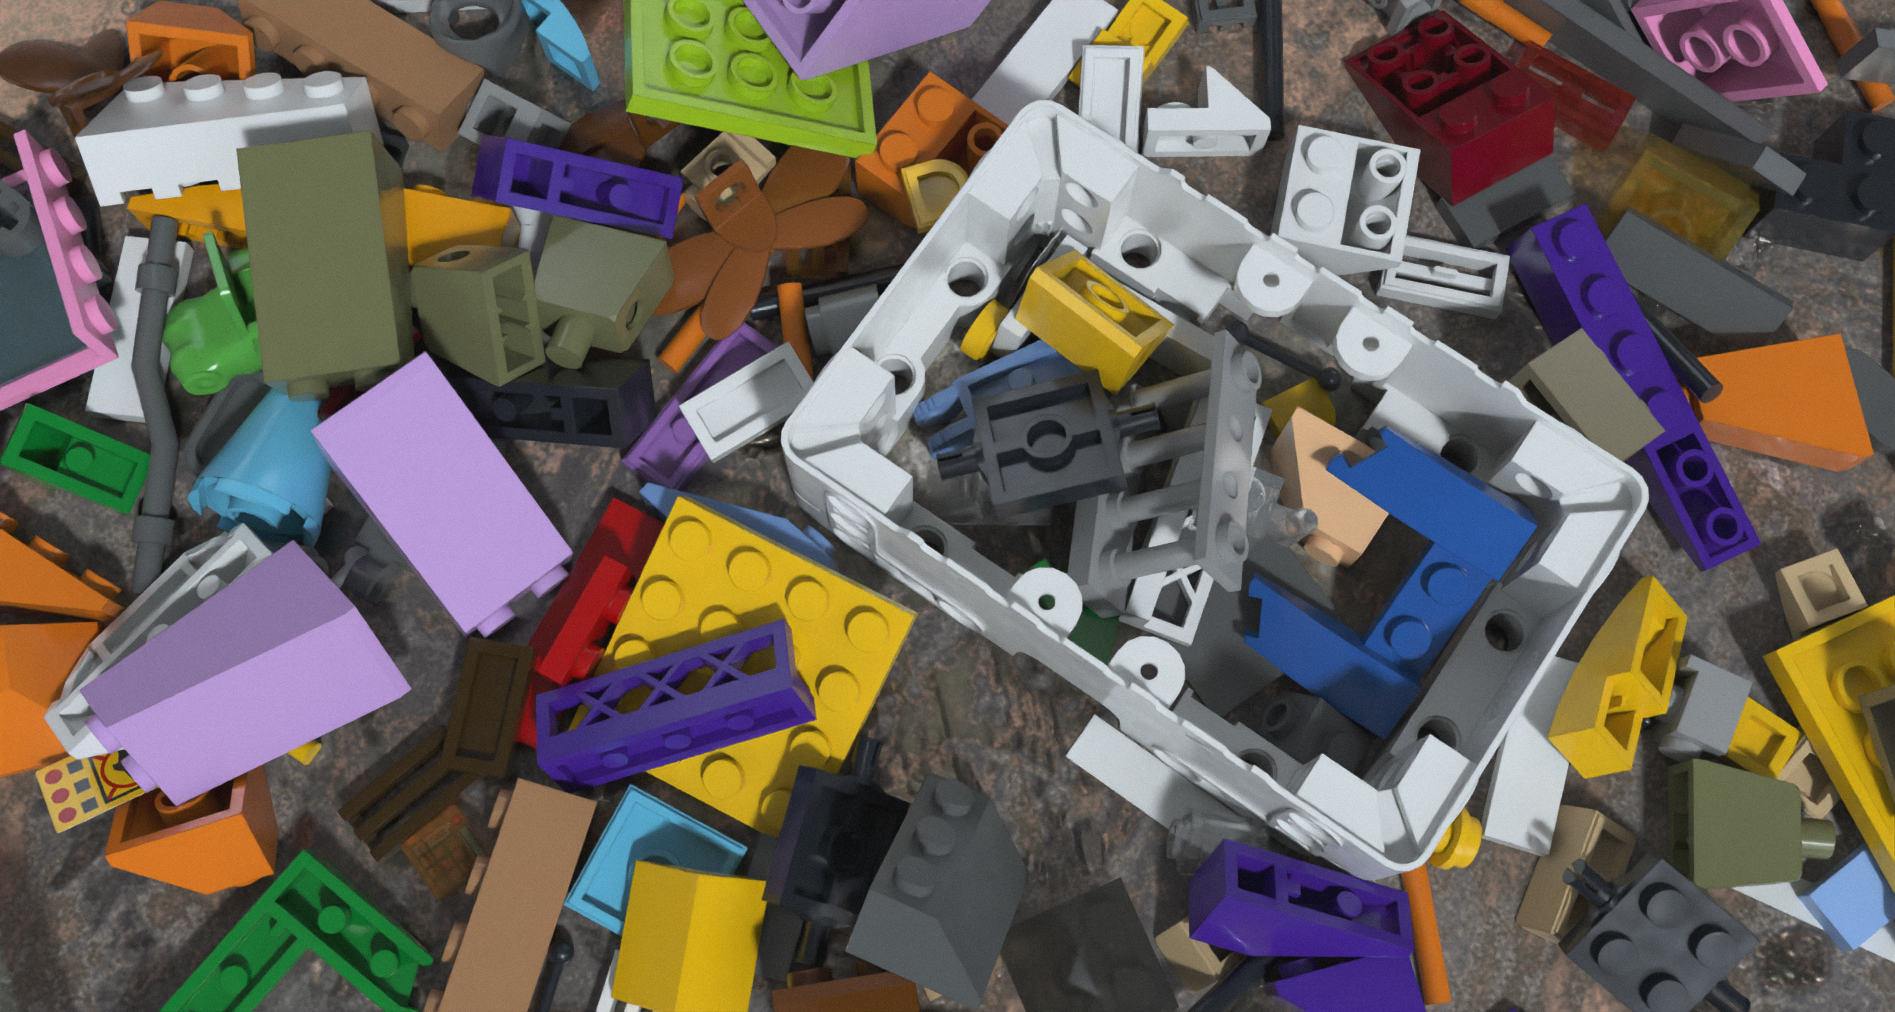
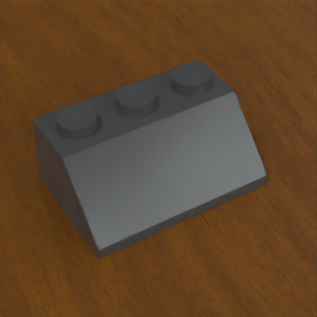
M930 771L927 773L869 888L845 949L846 952L976 1011L985 993L1030 875L989 797L971 790L967 785L958 780L946 779Z

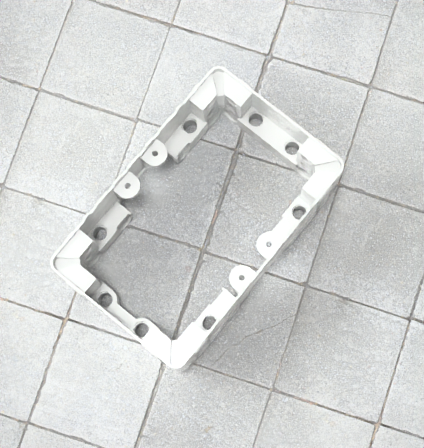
M1051 100L1031 102L1019 111L995 145L979 160L967 182L839 352L824 366L812 388L787 419L781 431V445L798 506L805 514L833 532L850 548L959 623L982 634L1012 656L1017 652L1026 653L1090 695L1116 715L1120 721L1121 731L1151 750L1169 767L1281 844L1307 857L1318 866L1368 881L1404 873L1422 866L1433 853L1449 825L1455 820L1470 799L1480 775L1590 598L1601 586L1617 562L1620 550L1645 512L1649 501L1648 487L1643 477L1632 467L1586 439L1574 428L1559 422L1526 401L1521 391L1506 380L1503 383L1493 380L1478 369L1477 364L1439 340L1433 341L1416 331L1412 326L1414 322L1389 306L1386 309L1380 308L1366 299L1359 289L1326 268L1316 267L1300 257L1297 253L1299 250L1297 247L1275 233H1272L1271 236L1262 233L1250 225L1247 218L1209 194L1205 196L1186 184L1185 176L1174 169L1160 168L1130 149L1118 138L1105 133L1059 103ZM1061 228L1062 230L1050 250L1051 253H1054L1064 238L1069 235L1088 248L1085 254L1086 258L1115 280L1199 328L1203 327L1219 303L1246 321L1253 313L1263 317L1282 316L1280 323L1328 354L1335 356L1339 366L1354 377L1350 388L1376 404V407L1355 439L1378 451L1387 446L1380 435L1379 429L1388 425L1440 457L1441 453H1449L1456 456L1461 461L1464 471L1532 510L1538 527L1501 579L1496 581L1492 578L1473 604L1422 684V689L1401 717L1362 780L1323 753L1302 765L1242 723L1238 722L1233 726L1193 699L1191 695L1194 691L1189 687L1173 710L1170 711L1169 708L1179 695L1185 681V665L1180 654L1168 642L1157 637H1137L1127 641L1117 651L1108 666L1068 639L1077 625L1082 612V595L1077 584L1066 573L1054 568L1039 567L1026 572L1024 575L1018 572L1016 577L1012 576L975 551L976 543L913 501V476L886 458L914 420L913 412L919 404L918 402H922L925 399V372L958 327L970 328L989 302L993 299L1000 302L1041 246L1046 248ZM1128 253H1139L1144 255L1151 265L1144 268H1135L1128 265L1122 256ZM969 280L976 283L981 290L972 296H960L955 294L950 287L955 282ZM894 375L905 377L911 383L910 387L902 393L895 394ZM925 542H930L936 545L941 550L943 556L931 547H929ZM1043 595H1050L1055 600V606L1050 610H1044L1038 604L1039 598ZM1486 624L1497 625L1505 632L1508 638L1507 651L1497 650L1489 644L1485 636ZM1151 664L1156 668L1157 675L1154 679L1147 680L1142 677L1140 669L1143 665ZM1420 728H1428L1433 730L1440 737V740L1429 734L1417 741V734ZM1242 759L1253 761L1259 767H1257L1256 765H1250Z

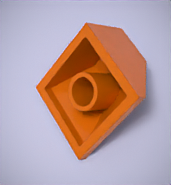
M158 0L126 20L131 63L156 50H162L164 53L152 67L137 78L158 76L163 82H182L205 74L219 75L222 80H245L256 75L253 32L219 8Z
M75 622L0 625V778L47 767L71 756L43 717L52 702L61 698L65 682L87 646L103 632L101 623Z
M262 764L178 806L159 787L117 806L104 855L109 865L206 895L234 886H247L262 877L274 874L279 829L264 765Z

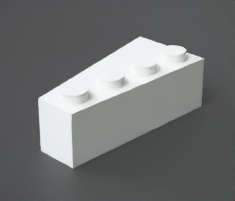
M335 71L318 72L306 78L281 79V76L277 73H261L248 77L245 80H222L219 75L205 74L182 82H163L158 76H143L124 84V90L75 136L100 207L124 204L126 200L124 193L126 191L152 188L155 199L179 197L183 195V187L212 180H218L221 191L241 189L236 148L369 130L384 146L366 77H341V74Z

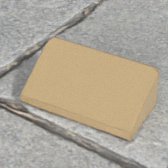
M1561 805L1557 815L1549 855L1539 856L1517 914L1516 923L1525 930L1558 945L1564 936L1582 919L1589 903L1575 889L1563 882V874L1567 867L1588 883L1571 864L1578 859H1582L1607 882H1610L1612 879L1625 874L1638 837L1597 810Z

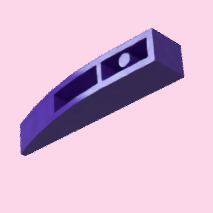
M1585 203L1530 228L1505 248V251L1510 256V261L1553 345L1555 346L1582 328L1595 345L1606 354L1609 362L1638 398L1646 403L1651 414L1665 430L1664 433L1624 462L1643 477L1648 487L1649 502L1700 572L1713 568L1761 545L1751 522L1587 204Z

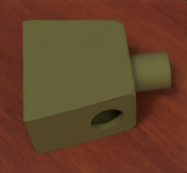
M558 215L553 216L534 281L540 326L543 332L552 336L545 349V353L551 361L565 368L578 369L582 366L590 346L617 353L630 348L675 280L666 241Z
M462 244L453 246L416 263L412 271L409 272L411 307L418 309L423 341L429 351L499 387L546 362L529 250L524 248Z
M1691 759L1668 767V861L1701 889L1762 886L1800 881L1802 876V857L1829 859L1832 856L1836 844V834L1832 822L1828 819L1801 817V792L1795 784L1702 759Z

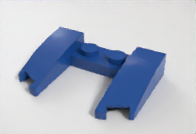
M1388 425L1379 429L1380 435L1387 446L1352 466L1341 451L1330 458L1326 464V471L1398 520L1430 539L1364 635L1357 633L1255 572L1250 579L1248 596L1262 599L1259 632L1245 629L1244 637L1245 644L1298 684L1384 740L1422 689L1420 678L1492 578L1496 581L1501 579L1538 527L1532 510Z

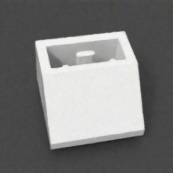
M1298 125L1284 159L1270 236L1272 233H1275L1299 249L1297 253L1300 257L1316 267L1326 268L1337 276L1399 267L1402 263L1420 149Z

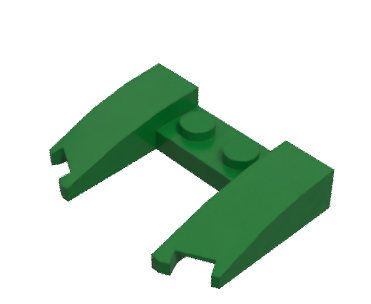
M303 849L159 1012H255L309 949L384 1012H421V1009L408 1006L419 965L432 967L435 956L316 849Z

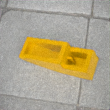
M1653 575L1641 578L1606 620L1575 668L1558 704L1547 738L1584 779L1631 770L1643 718L1667 714L1688 616Z

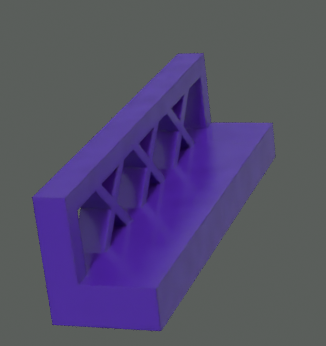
M785 619L778 620L536 695L537 765L566 793L570 794L817 720L814 696L797 675L792 629ZM774 646L776 668L751 676L740 671L753 652ZM704 667L715 671L701 691L686 696L677 691L691 671ZM642 686L653 690L637 711L622 715L614 710L629 690ZM580 705H585L591 709L576 729L558 734V712Z

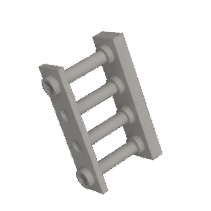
M1227 330L1214 333L1211 369L1145 388L1131 378L1116 396L1103 387L1104 395L1114 405L1116 412L1151 404V402H1155L1156 409L1161 410L1207 396L1209 398L1206 423L1144 439L1145 432L1122 437L1123 446L1120 459L1127 489L1077 501L1067 575L1077 584L1082 595V603L1102 619L1125 613L1127 587L1131 579L1188 566L1199 565L1228 592L1241 590L1243 561L1247 559L1249 552L1246 520L1256 392L1261 386L1262 375L1256 357L1251 352L1246 351ZM1203 451L1201 479L1138 494L1140 473L1143 471L1144 466ZM1198 507L1196 537L1132 551L1133 533L1138 521Z

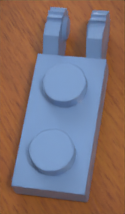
M1041 339L952 381L953 386L932 395L929 399L918 402L919 404L913 412V417L920 428H933L940 426L941 423L955 419L964 408L967 415L966 418L945 427L944 430H938L937 433L932 434L928 438L926 447L931 458L936 460V454L938 453L943 454L974 445L973 438L977 424L972 399L1084 372Z

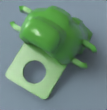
M213 231L203 234L217 287L211 289L203 296L179 302L171 309L165 318L162 336L163 343L170 352V369L184 389L194 395L218 393L227 387L228 383L236 376L252 375L262 370L248 247L227 254L231 267L230 271Z

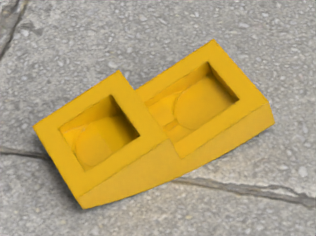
M1129 0L1108 31L1103 28L1091 45L1143 46L1145 51L1144 84L1189 25V20L1187 16L1163 0ZM1082 59L1068 77L1069 81L1080 87Z

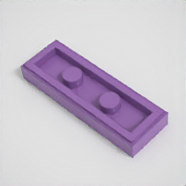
M745 322L730 337L719 340L622 459L621 462L624 467L646 483L684 491L707 462L709 456L679 408V405L779 346Z

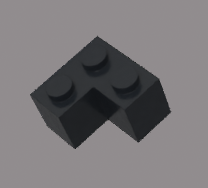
M1846 110L1814 141L1812 159L1780 152L1779 154L1806 173L1805 178L1793 196L1749 183L1743 238L1863 262L1895 236V119Z

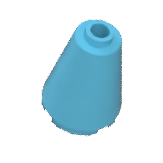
M271 388L193 482L192 489L187 497L193 510L202 516L207 505L221 515L217 527L227 533L232 528L245 523L260 539L289 543L292 540L303 541V545L313 547L321 533L332 468L321 455L310 430L322 423L317 413L327 398L305 402L291 401L288 399V394L284 395Z

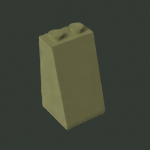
M371 130L236 148L264 383L284 395L288 394L289 400L297 402L328 398L330 396V388L355 385L357 391L367 392L415 359L402 169Z

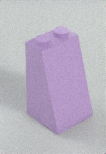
M743 0L800 80L812 79L970 27L991 1Z
M426 351L310 430L321 455L466 639L477 630H479L484 638L489 637L517 615L511 607L512 604L531 590L539 599L569 576V573L563 566L571 561L573 556L572 550Z
M292 540L79 691L95 712L93 716L84 722L102 746L110 754L123 747L130 755L121 760V763L136 783L146 793L158 785L168 798L178 806L401 698L411 690V687L355 605L301 547Z

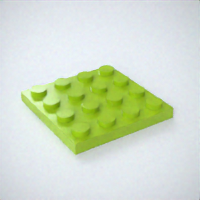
M623 0L626 112L852 158L873 154L877 147V136L868 60L812 79L800 80L743 0Z

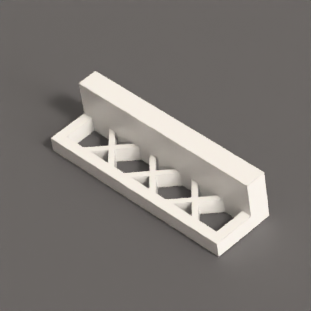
M1209 396L1193 400L1184 428L1206 423ZM1257 403L1255 405L1250 473L1273 410ZM1203 451L1173 458L1163 488L1200 479ZM1198 507L1191 509L1194 515L1187 517L1188 509L1152 518L1141 549L1178 541L1182 529L1197 522ZM1199 565L1172 570L1173 574L1167 577L1166 571L1131 579L1127 587L1125 613L1120 615L1119 621L1184 646H1190L1214 579ZM1201 570L1193 590L1187 576ZM1175 581L1178 582L1189 605L1181 627L1152 616L1161 588Z

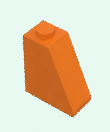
M1841 333L1698 357L1697 359L1723 385L1721 394L1708 403H1702L1675 375L1710 442L1835 472L1850 470L1874 455Z

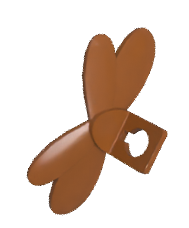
M792 145L771 171L762 192L749 166L742 159L732 164L695 195V201L714 231L686 239L668 248L675 280L652 316L671 315L691 308L705 300L701 314V328L705 335L713 340H724L730 337L743 325L757 302L766 277L771 250H803L828 246L853 236L865 226L869 215L867 207L862 201L847 196L831 197L846 175L851 157ZM740 183L734 193L737 197L727 206L724 203L715 205L718 197L725 189L733 184Z

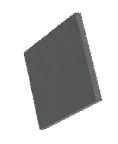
M1254 500L1248 501L1246 535L1249 552L1247 559L1243 561L1241 590L1228 592L1218 582L1213 580L1192 644L1188 647L1152 634L1153 637L1168 642L1180 654L1185 665V681L1194 691L1200 702L1223 719L1228 718L1232 710L1284 674V672L1244 643L1245 629L1259 632L1262 599L1248 596L1250 579L1255 572L1347 627H1350ZM1189 509L1187 517L1193 515L1191 509ZM1197 522L1183 528L1178 541L1196 537ZM1144 539L1133 546L1132 551L1140 550ZM1201 570L1187 576L1193 590ZM1167 571L1166 577L1173 574V571ZM1177 581L1161 588L1152 616L1181 627L1189 605Z

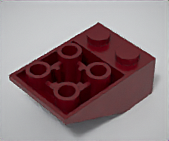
M1444 10L1344 60L1345 69L1394 143L1400 146L1420 149L1416 175L1451 206L1468 199L1553 153L1555 96Z

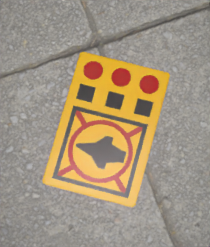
M125 749L116 751L113 754L106 753L79 760L69 756L35 773L57 833L70 829L146 793L121 763V760L130 755Z

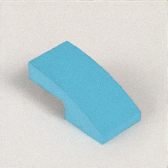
M521 0L529 20L539 26L535 31L547 60L594 91L600 84L595 65L585 38L565 5L560 0Z

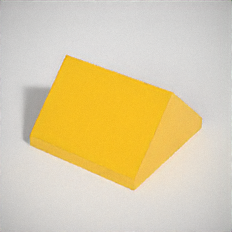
M1076 249L1036 267L1028 280L1015 317L1018 322L1083 372L1098 369L1102 386L1114 396L1120 392L1175 326Z
M636 860L611 998L655 1012H748L767 904L766 901L761 900L767 880Z

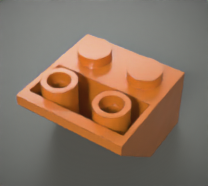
M929 71L876 135L877 147L873 154L860 155L855 160L857 192L903 225L916 228L901 178V169L935 159H944L959 165L969 177L979 160L995 145L1009 125Z

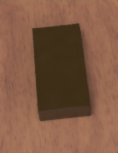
M469 637L439 763L440 768L510 781L539 654L535 648Z

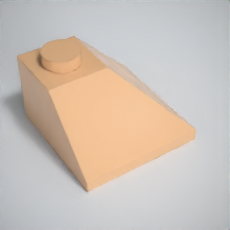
M1297 406L1268 453L1291 533L1294 538L1305 544L1303 547L1305 552L1315 560L1332 567L1341 564L1348 569L1363 554L1389 513L1326 471V464L1332 456L1341 451L1351 466L1377 451Z

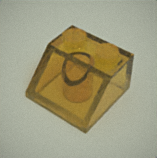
M1648 132L1616 181L1595 222L1605 239L1629 205L1724 261L1759 211V190Z

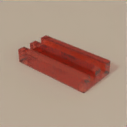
M1530 41L1516 64L1520 70L1555 96L1554 126L1603 153L1611 144L1637 98L1533 41ZM1531 65L1562 82V84L1558 85L1528 68ZM1582 93L1614 110L1613 114L1582 98Z

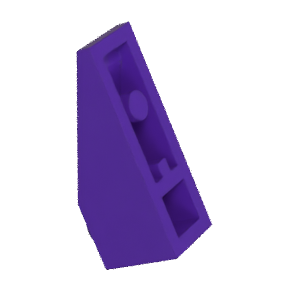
M482 135L471 197L672 239L684 178L511 138Z
M1226 838L1219 843L1189 880V938L1250 956L1407 958L1414 952L1408 892Z

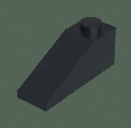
M590 355L585 357L582 366L578 369L565 368L551 360H546L545 363L500 387L466 370L448 371L444 374V377L490 438L625 449L657 417L650 359Z

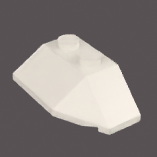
M245 523L232 528L228 535L214 537L184 552L87 646L67 678L61 698L52 702L43 717L68 754L79 760L109 753L84 722L93 716L95 712L79 690L274 554Z

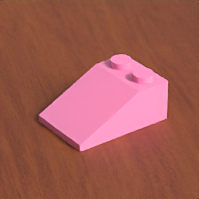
M1640 0L1631 8L1634 17L1653 50L1731 102L1819 93L1828 85L1783 0Z

